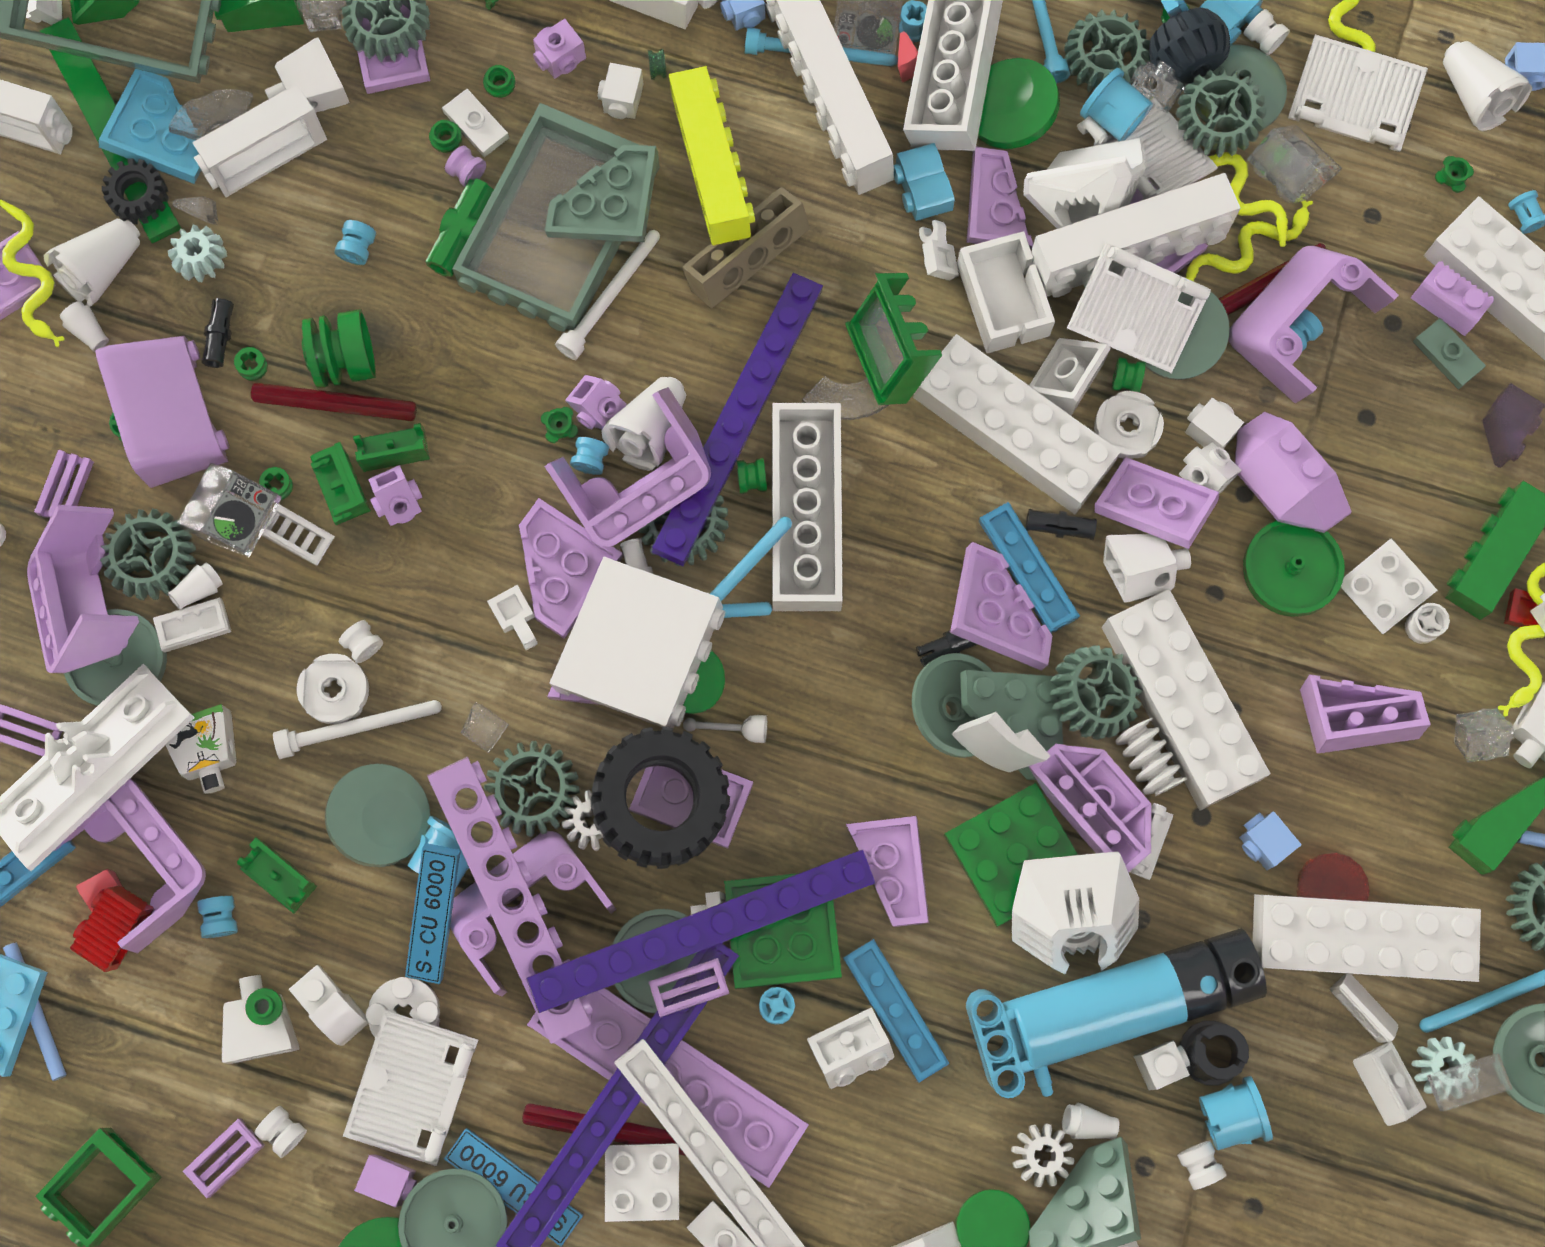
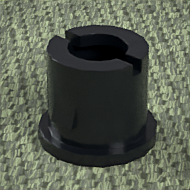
M1201 1021L1191 1025L1182 1035L1179 1046L1183 1047L1190 1061V1066L1186 1067L1190 1074L1189 1077L1203 1085H1221L1231 1081L1242 1072L1244 1065L1247 1064L1249 1059V1046L1245 1037L1236 1028L1219 1021ZM1222 1035L1228 1041L1231 1048V1060L1226 1068H1218L1208 1061L1206 1045L1201 1042L1203 1037L1210 1040L1214 1036Z

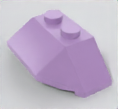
M1263 412L1239 429L1235 452V464L1241 469L1238 476L1278 522L1315 529V531L1325 533L1351 514L1352 511L1336 472L1292 422Z
M1055 744L1047 751L1050 757L1046 761L1031 765L1029 769L1047 798L1095 853L1118 851L1128 872L1131 871L1151 853V803L1105 750Z

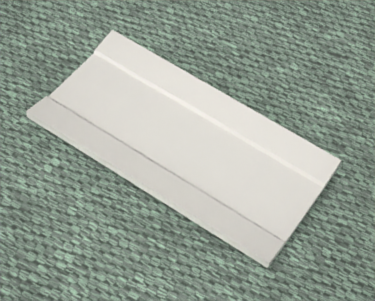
M142 664L81 722L57 723L56 727L59 731H64L63 739L54 740L50 733H46L45 755L0 796V836L23 865L32 871L195 717L171 694L148 667Z

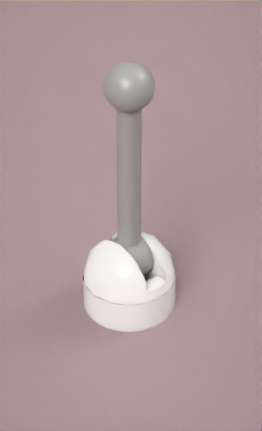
M767 715L749 716L743 724L696 722L693 718H687L683 722V727L688 732H692L695 729L741 731L748 741L765 743Z

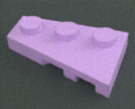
M976 147L975 151H973L967 243L979 244L1024 231L1031 250L1033 242L1031 235H1028L1026 229L1024 209L1020 207L1018 200L1017 184L1008 151Z
M917 817L846 824L858 850H863L875 880L876 891L892 926L900 927L929 923Z

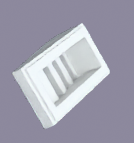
M275 501L257 529V533L316 566L335 537ZM279 516H282L286 519L276 534L271 529ZM292 522L297 524L290 539H284L283 536ZM303 529L310 531L301 547L295 545ZM317 535L322 539L313 554L307 552V549Z

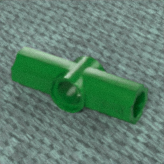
M477 178L469 179L455 207L449 208L444 214L439 228L440 235L425 261L426 265L434 270L435 273L444 277L453 276L452 268L494 191L486 182Z

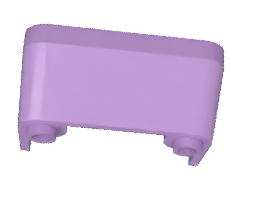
M1306 246L1299 250L1229 328L1228 340L1231 346L1295 404L1313 393L1317 387L1292 365L1301 355L1303 345L1301 338L1290 328V325L1322 289L1331 281L1339 289L1352 292L1374 313H1377L1399 296L1359 259L1317 246Z
M669 387L657 391L652 396L672 425L666 431L664 437L665 446L672 459L622 492L618 493L613 484L603 477H595L581 484L564 457L544 466L592 540L602 547L616 545L704 488L710 480L711 469L698 432Z
M57 505L30 556L27 577L45 666L49 673H67L119 655L122 649L126 648L128 639L139 623L138 616L107 614L99 571L103 566L100 559L109 555V553H106L100 546L106 544L104 543L103 533L114 515L113 509Z
M129 779L54 851L72 840L84 829L94 840L103 843L115 840L124 832L128 834L166 882L151 898L150 905L154 907L152 914L117 942L122 949L139 953L183 917L204 884L206 873L200 861L136 782Z
M547 831L546 834L540 833L513 853L517 863L524 860L533 879L526 883L528 888L544 876H547L556 888L563 891L573 890L587 881L611 914L616 910L565 839L557 832ZM507 859L489 872L493 874L504 872L508 865ZM474 882L454 897L450 928L460 946L492 991L499 996H503L507 993L506 989L483 959L494 949L497 936L494 928L487 920L491 917L490 911L477 883ZM510 888L503 893L502 902L507 905L522 894V892L516 888Z

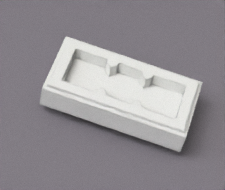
M468 89L442 107L444 114L451 122L458 125L461 133L484 158L509 139L508 132Z
M220 597L153 618L163 652L231 632L224 602Z
M714 1201L687 1226V1229L704 1247H757Z

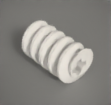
M1150 718L1124 731L1115 742L1117 745L1128 744V747L1122 753L1123 757L1135 756V759L1129 764V768L1131 770L1142 769L1135 778L1137 782H1149L1142 792L1145 795L1155 794L1157 796L1183 783L1187 779L1186 777L1174 778L1173 775L1180 766L1179 764L1167 765L1173 753L1160 752L1167 742L1165 739L1154 741L1153 737L1160 729L1159 727L1147 728L1146 725L1153 719Z

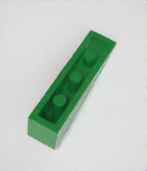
M1545 775L1469 822L1466 819L1463 820L1453 831L1452 836L1455 839L1448 848L1481 875L1493 872L1545 807Z

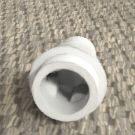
M77 301L65 308L60 314V319L63 321L62 326L89 346L93 352L106 346L109 342L89 305H84L81 301Z
M206 562L201 566L196 565L173 590L168 592V596L175 606L181 610L191 603L217 593V588L223 585L216 571Z
M1078 1102L1076 1105H1067L1063 1115L1062 1129L1072 1139L1107 1138L1113 1140L1116 1139L1119 1132V1119Z

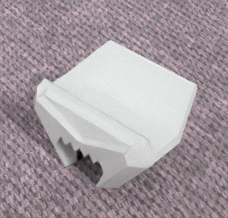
M1141 138L1060 152L1047 170L1027 174L1024 179L1023 195L1057 229L1130 205L1146 168Z
M1117 851L1024 860L1012 908V941L1063 974H1066L1069 963L1064 956L1066 951L1074 955L1076 950L1084 955L1087 949L1095 953L1097 948H1099L1098 963L1101 971L1117 961L1137 931L1139 918V897L1121 854Z

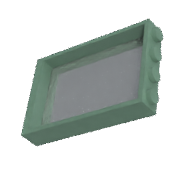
M540 103L452 268L458 285L471 293H475L476 290L482 292L498 305L505 306L506 303L512 305L528 318L534 319L537 316L544 319L552 328L558 331L574 330L583 319L622 241L548 238L545 233L549 203L560 193L563 196L577 185L576 181L596 165L601 167L614 157L613 152L622 145L639 144ZM659 156L657 159L655 176L660 168Z

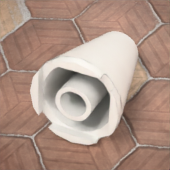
M1469 41L1452 44L1444 54L1443 65L1473 125L1480 131L1491 130L1505 122L1506 119L1503 115L1511 109L1516 113L1526 102L1532 91V86L1526 77Z
M117 218L50 249L43 255L47 267L53 263L58 271L53 276L75 300L82 302L86 299L87 305L92 306L99 300L139 247L140 241L138 237L140 232L129 220L123 221Z
M658 378L608 420L601 431L603 440L612 452L617 448L625 454L622 460L638 469L648 471L653 470L656 465L658 467L662 463L667 450L664 437L666 431L672 425L652 395L659 390L669 387L680 406L683 407L686 393L684 386L676 378Z

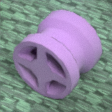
M464 145L458 147L445 164V172L452 177L457 176L460 184L464 187L469 179H480L486 169V162L480 157L472 156L471 150Z

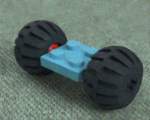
M1161 0L1170 19L1155 31L1151 37L1149 47L1151 65L1160 78L1171 85L1184 86L1194 82V78L1198 75L1204 77L1210 69L1214 71L1219 68L1230 52V35L1225 22L1209 9L1201 7L1188 9L1184 0Z

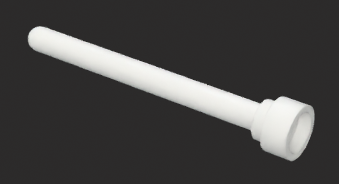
M650 230L647 233L645 242H640L577 327L560 336L555 346L561 353L572 360L578 359L585 349L583 346L586 342L584 338L659 241L660 234L658 231Z
M432 700L301 733H296V731L289 732L288 729L273 732L274 745L279 759L294 756V752L300 751V747L437 714L441 711L442 706L439 701Z

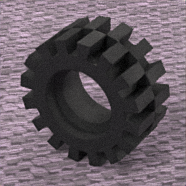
M133 158L127 159L128 165L126 166L120 161L117 163L119 166L118 170H115L113 167L108 170L111 178L107 176L103 178L106 186H102V192L105 195L103 197L114 214L123 221L129 220L133 224L138 225V219H140L145 224L149 223L147 217L150 215L155 220L159 217L156 210L159 209L163 212L166 208L163 202H168L169 199L166 194L169 191L163 178L155 167L150 163L147 165L145 160L139 159L137 164ZM137 182H143L147 185V191L140 199L135 201L124 199V192L130 185Z

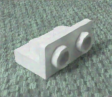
M872 1007L807 1038L830 1089L849 1085L857 1076L869 1070H879L894 1058L890 1042Z

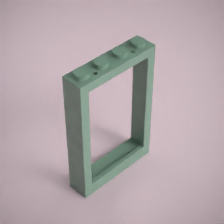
M0 0V38L200 84L201 76L207 75L209 70L210 56L206 55L207 44H213L215 38L216 24L212 23L214 11L219 12L222 0H201L189 67L24 29L29 0Z

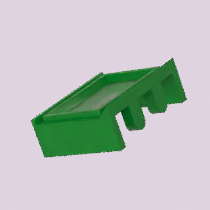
M875 273L878 281L852 320L845 322V326L878 405L907 404L942 357L941 350H917L913 340L923 339L928 332V327L922 322L905 323L901 312H910L916 304V299L913 296L898 295L909 279L908 274Z

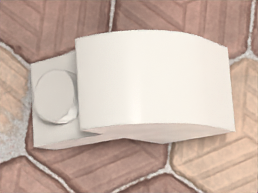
M316 965L289 988L290 992L309 1013V1018L337 1045L344 1046L369 1024L366 1015L348 994L342 993L319 965Z

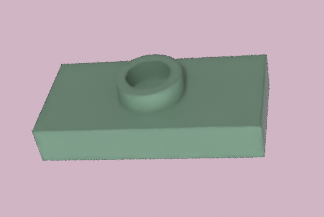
M1441 318L1413 341L1458 390L1486 367L1478 356Z

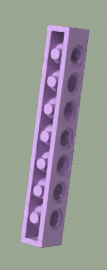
M466 757L427 775L550 1043L552 1044L591 1025L587 1015L592 1013L593 1010L586 995L538 1013L526 981L527 977L540 973L532 967L534 959L539 955L550 956L553 959L551 968L570 960L562 962L557 951L558 948L563 946L555 927L547 929L542 919V916L548 912L539 893L532 896L526 884L533 879L524 860L517 863L511 850L516 848L517 845L509 827L501 830L496 816L502 814L493 794L486 797L482 789L481 783L487 780L479 762L476 761L471 764L469 758ZM463 788H470L477 794V801L470 808H462L456 803V794ZM484 821L492 826V835L489 839L477 841L472 837L471 829L477 822ZM494 855H502L508 861L506 870L500 874H493L486 868L488 859ZM510 888H516L523 894L521 903L515 907H508L502 902L503 893ZM530 921L538 926V932L534 938L524 940L517 935L518 927L523 922Z

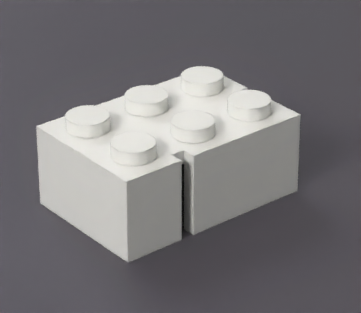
M1024 231L960 248L957 267L986 354L1013 347L1018 338L1021 344L1049 337L1055 323L1036 264L1031 265L1033 256Z

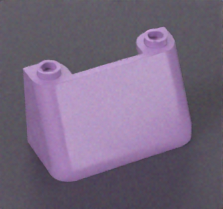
M185 336L108 345L96 349V358L126 455L135 473L150 488L228 462L225 450L229 449L226 435L223 430L217 431L211 423L194 370L197 367L196 360L201 359L194 340L188 341Z

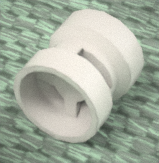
M1264 9L1250 22L1244 31V35L1250 41L1259 43L1260 50L1266 55H1270L1283 43L1290 30L1283 24H1276L1273 20V15L1267 9Z
M1426 603L1408 616L1405 622V632L1414 642L1427 644L1448 629L1450 623L1449 614L1439 604Z
M278 1106L262 1120L254 1134L262 1141L271 1143L273 1145V1152L280 1158H283L301 1141L307 1130L300 1123H293L289 1119V1113L282 1106Z
M1210 1140L1192 1146L1177 1155L1181 1165L1187 1167L1190 1173L1188 1180L1193 1190L1209 1186L1227 1176L1223 1166L1215 1160V1149Z

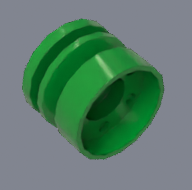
M362 309L338 313L337 329L332 328L327 316L319 317V330L313 318L302 320L303 355L307 369L310 371L317 389L328 387V373L334 386L340 385L342 369L346 368L352 382L376 378V365L371 337Z

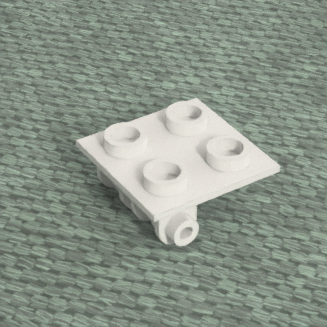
M1392 538L1344 577L1341 588L1382 634L1438 591Z
M677 1144L610 1145L605 1152V1222L679 1220L680 1159L679 1146Z

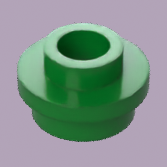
M495 65L490 67L485 73L483 85L489 95L502 98L513 92L516 80L510 69L502 65ZM499 80L505 81L502 85H494Z
M440 120L431 128L429 140L437 151L443 153L452 152L461 144L462 133L454 122ZM444 135L452 136L449 140H441Z
M268 988L255 990L250 994L245 1004L247 1017L257 1025H270L280 1017L283 1010V1001L280 995ZM262 1000H267L269 1009L261 1014L257 1008L258 1004Z

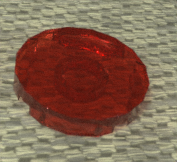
M1338 853L1321 854L1307 861L1300 870L1297 879V897L1367 902L1370 892L1368 878L1362 867L1352 858Z

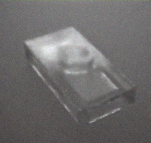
M1499 1053L1427 1075L1440 1111L1450 1110L1512 1090Z

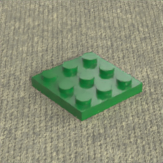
M1036 783L944 834L996 927L1012 919V908L1024 860L1078 855Z
M796 874L724 881L726 901ZM833 900L730 939L731 950L739 955L733 965L735 989L842 978Z

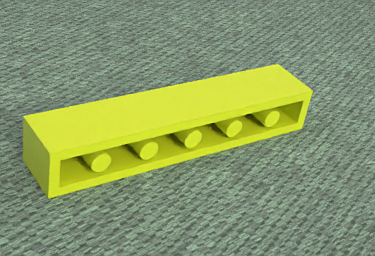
M707 66L669 74L671 96L711 244L713 246L750 238V223L755 222L752 203H745L744 197H748L744 177L738 178L737 172L741 171L737 152L731 153L730 147L734 146L730 127L724 128L723 123L727 122L723 102L717 103L716 98H720L716 78L710 79Z

